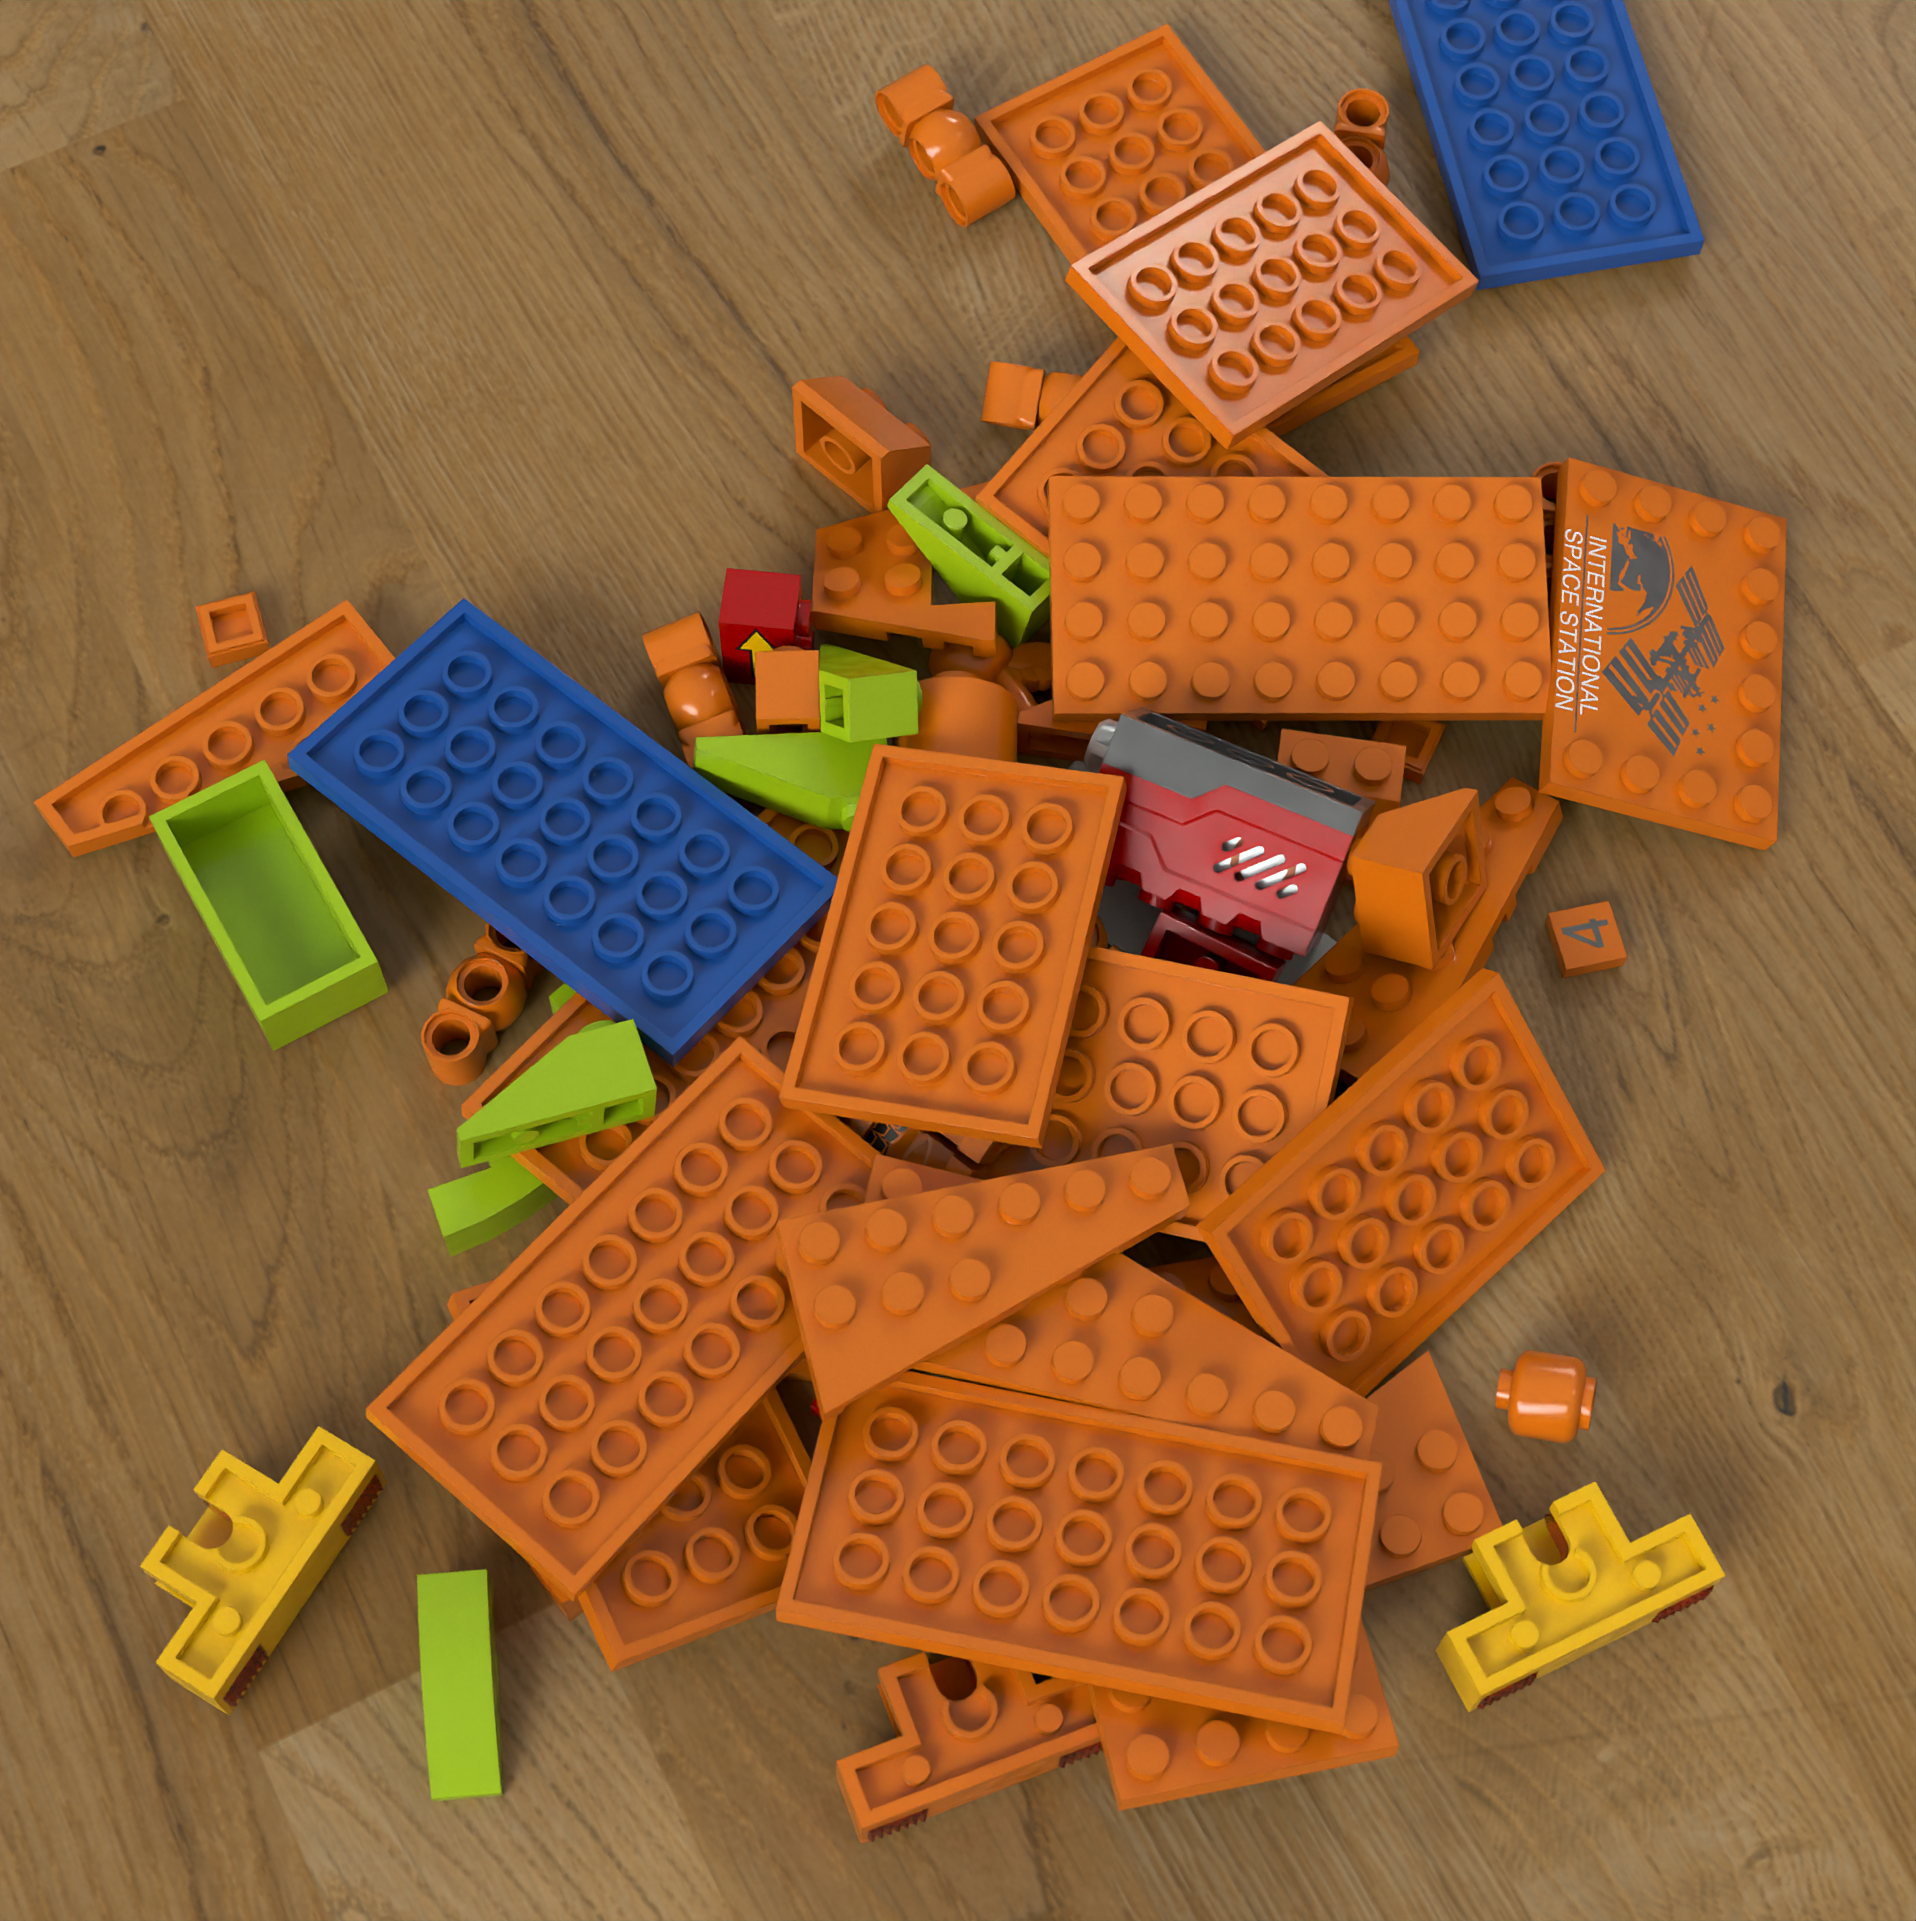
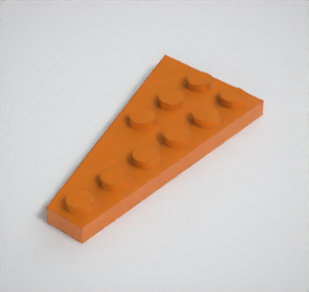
M346 599L37 799L34 803L39 813L73 857H77L156 832L149 816L263 760L268 764L283 792L309 785L307 781L290 769L287 754L388 666L395 657Z
M1511 777L1480 807L1487 888L1434 969L1364 952L1360 926L1357 923L1291 985L1355 998L1338 1080L1351 1087L1481 968H1484L1494 949L1492 939L1502 920L1509 921L1517 906L1516 893L1526 875L1535 872L1563 819L1558 800L1547 794L1539 793L1537 789Z
M1173 1144L777 1220L776 1235L822 1423L844 1411L845 1406L873 1390L878 1392L896 1382L901 1374L932 1356L939 1357L1027 1307L1030 1300L1057 1285L1062 1287L1078 1278L1083 1270L1114 1252L1120 1254L1186 1216L1190 1208V1201Z
M1426 1351L1366 1398L1379 1406L1370 1461L1380 1462L1383 1465L1364 1591L1473 1553L1470 1546L1475 1539L1503 1526L1429 1351Z

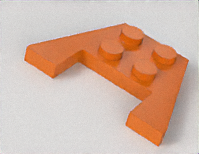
M989 481L960 490L976 501V496ZM889 509L816 529L812 590L814 629L888 641L891 633L922 638L923 647L945 651L948 643L972 646L974 656L997 658L998 619L996 602L934 605L935 568Z

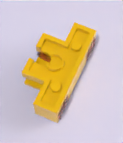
M318 1426L278 1484L222 1449L194 1488L195 1493L204 1500L203 1503L208 1508L186 1538L181 1532L168 1525L140 1565L146 1574L157 1580L155 1584L193 1608L155 1663L173 1681L227 1715H230L386 1485L387 1480L376 1460Z
M1595 1481L1553 1501L1549 1507L1551 1513L1545 1514L1544 1519L1522 1529L1516 1519L1475 1539L1470 1546L1473 1553L1465 1556L1462 1560L1490 1611L1446 1632L1435 1650L1468 1713L1477 1708L1484 1709L1486 1704L1491 1705L1494 1701L1499 1702L1502 1697L1507 1698L1510 1693L1515 1694L1516 1690H1523L1526 1685L1530 1686L1536 1679L1652 1622L1658 1623L1660 1619H1666L1668 1615L1674 1616L1677 1611L1681 1612L1683 1608H1689L1691 1604H1697L1699 1600L1704 1601L1726 1575L1692 1515L1688 1514L1630 1543Z

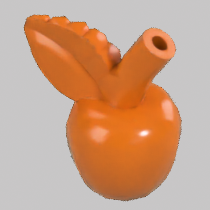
M997 633V658L974 656L972 646L948 643L945 651L931 649L928 663L929 672L933 677L944 671H965L976 675L979 679L999 684L1013 694L1018 703L1019 714L1020 711L1038 705L1031 693L1051 688V643L1030 642L1012 649L1010 643Z

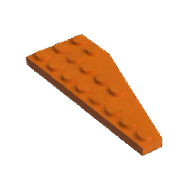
M876 1154L863 1204L983 1180ZM1117 1252L1086 1268L1081 1276L1064 1286L1059 1287L1057 1285L1030 1300L1027 1307L939 1357L932 1356L911 1368L968 1383L1370 1460L1379 1406Z

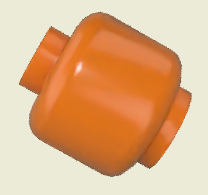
M1527 1350L1517 1358L1514 1370L1501 1368L1495 1408L1508 1410V1426L1515 1435L1557 1443H1569L1576 1437L1579 1429L1587 1431L1590 1429L1597 1378L1587 1376L1585 1363L1577 1357Z

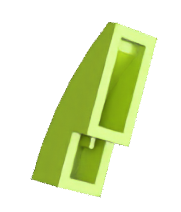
M510 1155L488 1161L490 1166L488 1169L427 1189L451 1257L490 1241L527 1220L558 1197V1195Z
M487 1569L417 1575L420 1666L432 1801L503 1796L499 1656L495 1650L493 1580Z

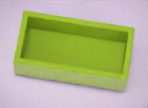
M265 760L149 816L167 856L273 1051L389 992L378 960Z

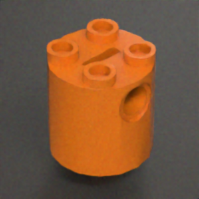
M956 670L944 671L931 678L918 681L923 695L922 709L918 714L919 734L892 737V746L1017 762L1018 703L1010 691L999 684L979 679V677L972 673Z

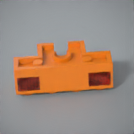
M925 1651L878 1668V1677L881 1684H878L877 1688L896 1738L837 1760L836 1778L859 1841L863 1844L868 1841L874 1842L878 1837L882 1839L886 1834L891 1836L892 1832H900L901 1828L908 1829L909 1825H917L919 1821L925 1822L927 1818L1059 1767L1065 1768L1066 1764L1073 1765L1074 1761L1081 1762L1082 1758H1090L1092 1754L1098 1755L1100 1751H1103L1087 1683L1054 1677L1036 1684L1031 1672L953 1656L929 1665Z

